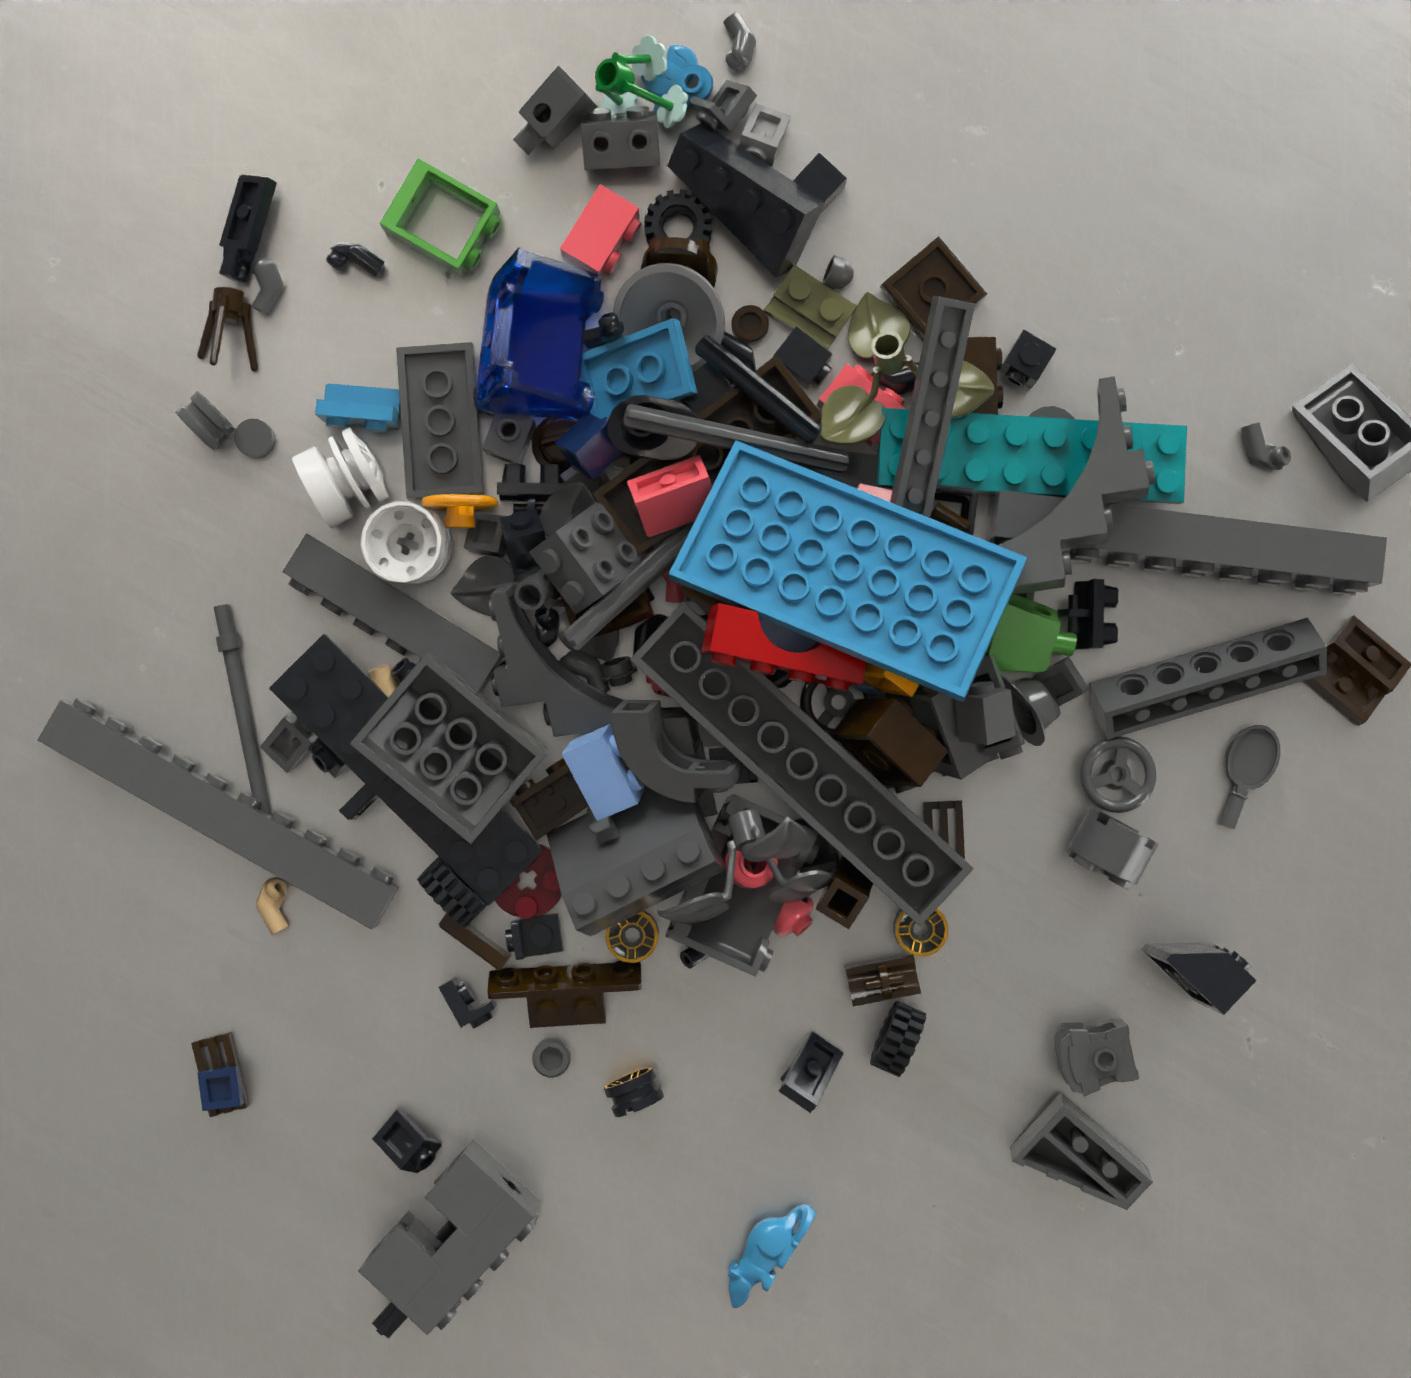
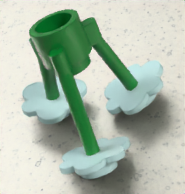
M646 35L641 39L640 45L633 47V55H622L614 52L612 59L603 60L595 72V89L603 93L605 98L599 108L610 109L611 113H626L628 107L638 106L636 101L641 97L660 106L657 111V122L663 124L665 128L670 129L675 122H680L686 113L688 95L682 92V88L679 85H673L669 89L668 94L659 97L634 84L635 76L633 72L638 76L644 75L647 81H654L656 75H662L666 72L667 61L664 58L666 52L664 45L657 44L653 36Z

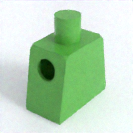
M1014 594L1007 604L984 657L994 654L999 671L1045 672L1048 669L1052 653L1070 657L1073 655L1077 636L1076 634L1059 631L1060 620L1056 610Z

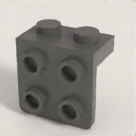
M599 502L591 505L529 552L575 614L605 595L643 561L635 547L617 527L612 516Z

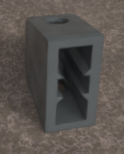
M558 66L520 109L519 114L528 123L515 135L513 140L528 155L543 140L555 148L581 124V115H588L589 110L596 109L598 106ZM551 115L550 119L545 122V119Z

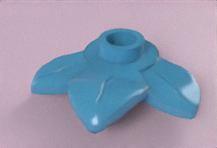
M671 45L669 47L667 70L664 74L656 75L654 81H647L644 75L641 76L644 85L659 97L668 94L669 89L673 85H679L682 88V92L688 95L686 112L691 106L689 102L693 96L706 100L713 90V78L710 72L698 64L697 57L691 49L681 45ZM693 78H699L698 85L693 89H689V82ZM655 104L653 111H658L660 106Z

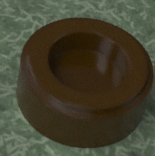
M746 305L739 308L732 318V333L735 338L747 345L760 343L766 337L769 329L767 314L760 307L754 305Z

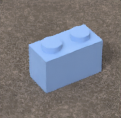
M611 724L571 740L562 752L567 766L597 821L637 805L645 791V784L632 773L621 757Z

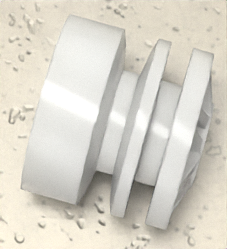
M351 427L342 431L348 446L344 450L334 436L328 438L333 456L326 459L323 453L314 445L292 457L304 487L330 528L353 517V510L349 499L356 497L364 508L369 509L372 507L366 490L371 488L380 503L389 498L380 466L368 445L355 434Z
M396 501L381 506L370 515L362 530L361 548L365 561L377 575L388 581L418 585L434 580L445 571L452 558L453 538L450 528H444V520L439 514L415 503ZM414 538V541L419 543V547L417 550L409 551V548L404 546L405 540H412Z

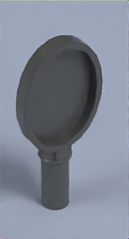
M1253 725L1246 728L1236 737L1230 747L1227 769L1229 777L1235 785L1233 791L1230 792L1231 796L1220 823L1225 827L1235 829L1245 800L1248 799L1249 790L1259 788L1268 782L1278 766L1281 748L1279 738L1272 729L1265 725Z

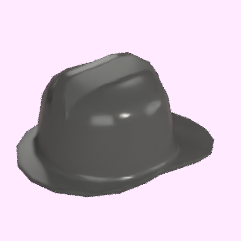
M1001 675L1005 688L1011 689L1013 711L1023 738L1034 746H1041L1045 742V729L1060 716V708L1043 683L1026 677L1011 682Z

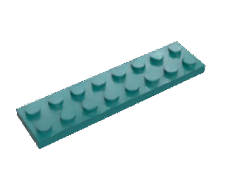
M882 408V417L886 411L887 415L885 423L879 431L876 487L893 488L909 409ZM969 413L959 418H951L937 484L972 488L977 493L996 494L999 490L1065 498L1071 492L1087 465L1096 440L1099 421ZM1123 422V426L1130 425L1133 440V449H1128L1127 452L1143 449L1145 461H1152L1155 473V484L1149 485L1147 497L1127 501L1168 504L1184 503L1187 426Z

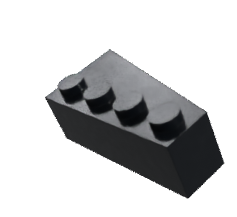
M703 122L680 133L667 165L672 172L775 278L791 269L794 264L797 265L825 201Z

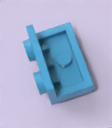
M329 383L325 386L324 400H316L315 415L323 422H326L325 426L331 428L347 429L349 424L364 425V430L386 432L387 427L399 428V390Z

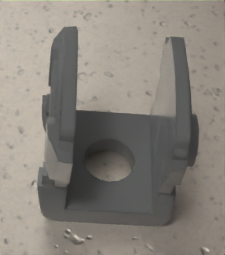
M1122 1019L1106 1021L1094 1027H1083V1023H1062V1029L1055 1035L1056 1055L1062 1076L1073 1092L1083 1093V1097L1101 1090L1103 1085L1115 1081L1128 1082L1139 1079L1129 1038V1027Z

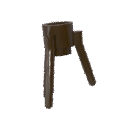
M231 287L214 288L213 301L209 302L208 317L197 357L199 359L205 357L214 328L209 362L212 366H215L220 352L224 323L236 324L238 323V317H242L250 368L255 372L258 370L250 319L251 304L243 302L244 292L242 290Z

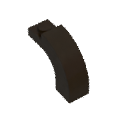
M841 855L838 868L834 869L831 873L832 882L824 887L817 902L816 910L845 928L850 929L868 901L873 883Z

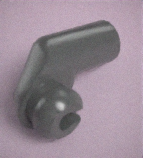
M735 12L723 22L734 39L731 51L726 53L725 61L731 69L740 70L743 65L747 66L752 61L756 40L739 12Z
M1254 423L1241 428L1249 458L1253 462L1269 470H1280L1283 466L1289 464L1291 461L1289 449L1285 446L1276 447L1266 443L1260 423Z

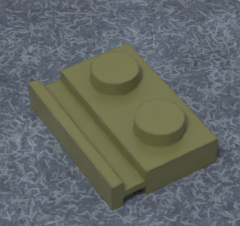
M794 264L768 305L764 308V311L769 317L791 331L796 326L829 350L854 313L857 305Z

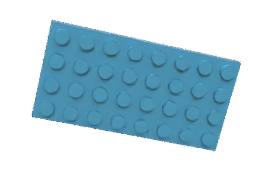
M735 440L669 572V578L674 582L734 607L756 611L760 618L964 702L1026 565L1027 557Z

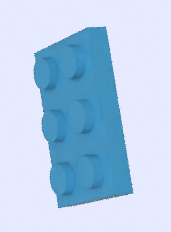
M674 318L575 356L589 413L600 419L604 417L609 418L612 410L619 402L631 396L647 395L678 401L698 393L680 320Z

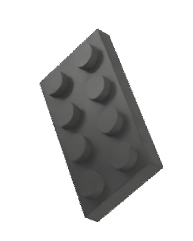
M473 343L397 347L406 498L408 500L423 499L425 496L443 494L484 495L479 417L473 399V391L476 386Z

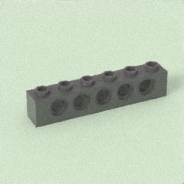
M1307 617L1090 682L1092 711L1107 740L1325 675L1327 674V646Z

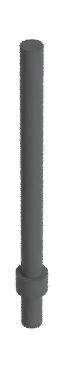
M229 604L214 606L219 632L216 642L218 652H223L251 793L253 797L262 802L258 809L272 815L238 649L241 648L239 634L234 633Z

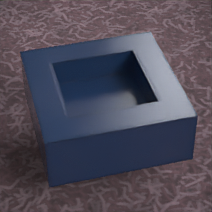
M239 1065L201 1070L197 1073L202 1111L236 1107L244 1104Z

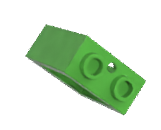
M418 158L379 224L386 234L459 276L464 277L468 269L474 270L479 263L483 253L480 247L486 237L492 238L495 235L502 219L499 217L500 210L496 202ZM431 184L483 214L457 259L405 230Z

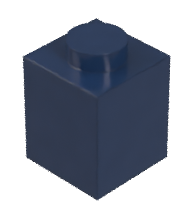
M587 412L555 444L575 471L594 481L623 452L614 446L610 440L607 428L609 418L604 417L600 419Z

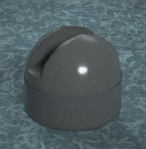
M833 255L825 271L823 284L833 288L847 286L852 281L854 275L852 265L847 260Z

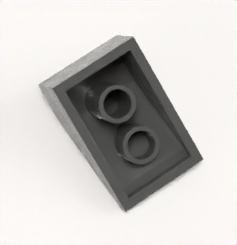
M1350 364L1292 406L1293 412L1341 478L1367 503L1411 472V417L1353 364Z

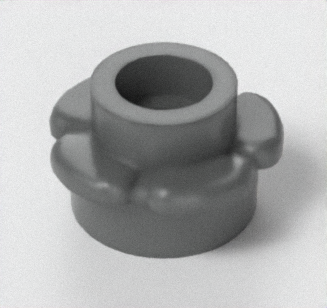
M629 656L618 657L609 662L606 661L601 664L604 675L601 680L604 682L609 681L611 687L627 684L633 680L631 675L637 671V667L632 666Z

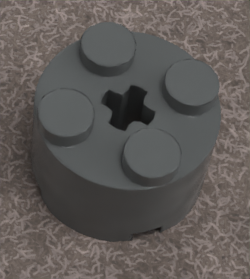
M1089 807L1068 848L1071 850L1069 856L1074 859V862L1092 872H1095L1097 866L1104 869L1103 874L1108 876L1110 881L1129 890L1132 883L1137 885L1159 843L1150 837L1146 839L1139 835V831L1101 811L1098 813L1094 808Z

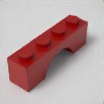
M721 603L710 606L701 653L712 655L711 662L725 666H735L736 661L749 663L750 671L773 675L774 669L788 672L787 679L804 683H811V678L826 680L825 687L840 691H848L849 686L863 683L866 667L865 661L818 641L801 653L785 651L774 645L764 634L759 622L758 612Z

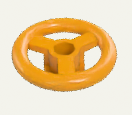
M485 495L425 496L421 501L424 508L447 510V515L444 516V528L455 529L475 528V511L491 510L498 506V500L495 497Z

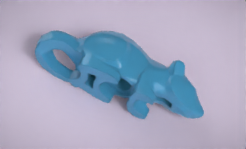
M807 1204L799 1205L792 1209L785 1217L765 1218L753 1226L747 1238L744 1255L738 1264L734 1262L729 1266V1294L733 1308L741 1307L746 1303L755 1284L762 1282L763 1290L767 1292L776 1277V1272L773 1268L778 1266L783 1269L815 1218L816 1211ZM801 1219L800 1225H799V1227H798L796 1233H795V1234L792 1233L794 1227L796 1226V1224L798 1223V1221Z

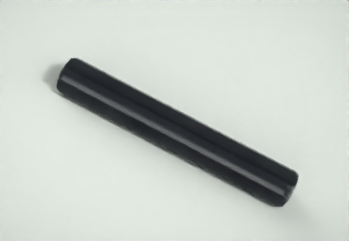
M705 335L696 344L695 352L698 356L804 442L812 444L819 437L822 428L817 422L712 337Z

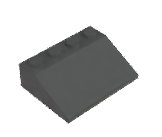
M431 651L422 657L350 743V745L470 844L548 753L546 747Z
M645 785V791L637 805L610 815L617 826L619 837L600 844L597 834L592 833L589 828L592 820L588 813L547 834L561 895L577 931L591 937L727 870L697 801L691 803L674 800L655 792Z

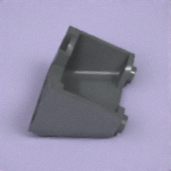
M735 794L728 796L711 830L724 863L725 856L729 850L727 842L734 840L729 824V818L732 815L744 810L759 811L765 835L776 829L785 817ZM801 824L799 825L809 835L811 844L807 850L795 856L778 859V869L782 876L787 879L795 876L805 862L811 865L820 847V843L815 841L818 832ZM726 870L684 890L678 905L705 894L722 893L725 890ZM775 877L765 886L753 889L741 888L733 883L732 897L727 901L729 905L728 910L714 918L699 923L686 924L671 921L665 937L756 977L758 970L763 972L766 970L773 955V950L768 948V938L784 903L770 900L767 891L779 884Z

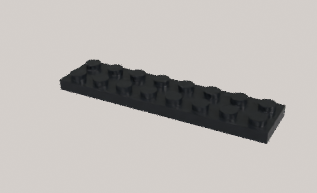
M323 634L269 687L336 756L488 905L544 851L502 808L471 844L468 843L350 745L352 740L389 696L326 634Z

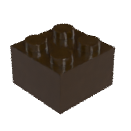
M899 698L858 699L831 733L883 785L922 787L948 752L938 741L940 739L938 733L931 727L921 724L912 715L914 711L911 706Z

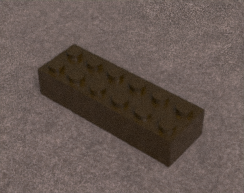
M777 355L754 371L815 422L821 423V412ZM737 386L696 415L698 419L795 440L800 439ZM697 442L693 450L686 456L676 460H661L642 456L594 492V499L605 507L617 527L635 547L638 555L643 558L682 526L647 537L627 481L700 455L713 486L731 449Z

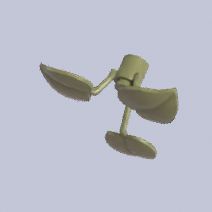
M866 292L861 298L852 315L848 330V341L851 350L862 359L874 358L875 366L873 367L872 387L868 395L863 388L848 385L836 389L828 396L821 412V437L833 444L853 445L862 443L874 437L881 430L885 423L887 411L882 417V408H885V406L874 399L878 394L882 374L894 375L901 371L904 366H908L914 375H917L918 367L913 362L911 355H905L903 347L910 335L908 318L897 307L878 299L869 292ZM965 361L962 364L951 418H959L971 413L988 400L995 391L990 378L979 368Z

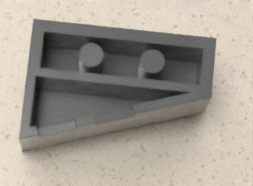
M1062 1093L1050 1103L1010 1147L1012 1162L1041 1171L1047 1177L1056 1181L1060 1179L1080 1188L1082 1192L1125 1210H1128L1153 1183L1149 1168Z

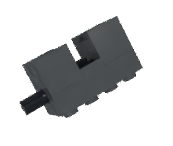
M473 1139L434 1181L435 1186L424 1197L448 1219L447 1223L438 1231V1234L435 1235L408 1210L370 1252L358 1270L364 1278L391 1301L372 1322L377 1328L376 1331L381 1336L384 1335L389 1339L407 1318L416 1324L426 1335L436 1326L442 1330L457 1313L456 1309L462 1302L460 1299L464 1297L468 1301L482 1286L483 1281L479 1279L489 1267L495 1271L509 1256L510 1253L506 1248L515 1238L520 1242L523 1241L536 1225L535 1221L539 1217L536 1211L540 1200Z

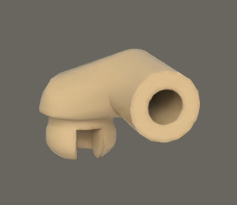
M277 877L270 878L264 882L256 901V908L271 935L289 926L280 911L287 892V884L283 879Z

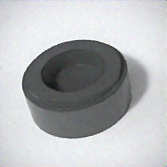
M247 419L236 428L234 433L235 445L246 456L260 458L267 455L273 448L275 441L274 433L265 422L259 419Z
M558 1038L542 1040L536 1046L532 1055L534 1068L545 1077L554 1078L562 1075L568 1069L571 1062V1051L568 1045Z

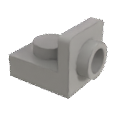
M755 103L741 134L739 146L773 167L776 153L787 130L791 116Z

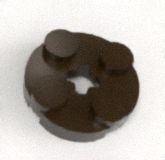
M661 236L651 240L649 248L644 253L641 269L658 263L679 264L698 272L713 288L715 287L718 265L715 257L710 253V245L702 239L690 240L681 237L665 238Z

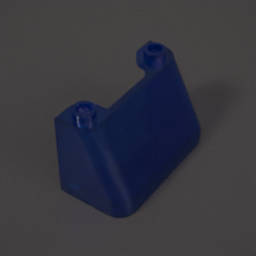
M521 248L516 249L496 272L488 289L475 395L476 409L492 414L575 420L582 418L591 411L594 403V393L591 392L589 383L580 380L584 345L582 333L585 330L586 321L593 313H598L603 304L604 292L600 291L602 275Z

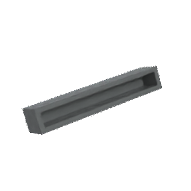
M307 533L282 571L291 577L288 585L306 596L309 595L311 590L324 598L320 604L339 616L344 610L356 617L353 622L354 626L371 636L375 631L388 637L385 645L405 656L409 650L420 657L421 660L426 653L431 651L481 694L490 681L492 674H494L493 671L503 660L499 652Z

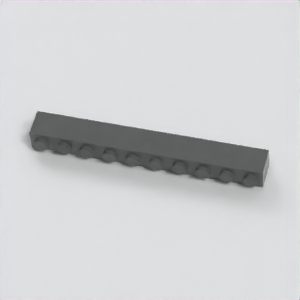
M75 698L74 702L59 701L37 741L369 929L378 926L399 889V886L392 883L394 876L376 866L373 867L372 871L358 864L361 858L353 852L344 848H340L339 852L325 845L328 841L327 838L311 829H307L306 833L292 826L295 822L292 818L277 810H274L273 814L270 815L258 809L262 803L260 800L241 791L239 796L226 789L229 784L228 782L212 773H208L206 777L193 770L195 764L192 761L178 754H175L173 758L160 752L162 745L149 737L142 735L140 740L127 733L130 727L113 717H108L107 721L94 714L97 708L79 698Z

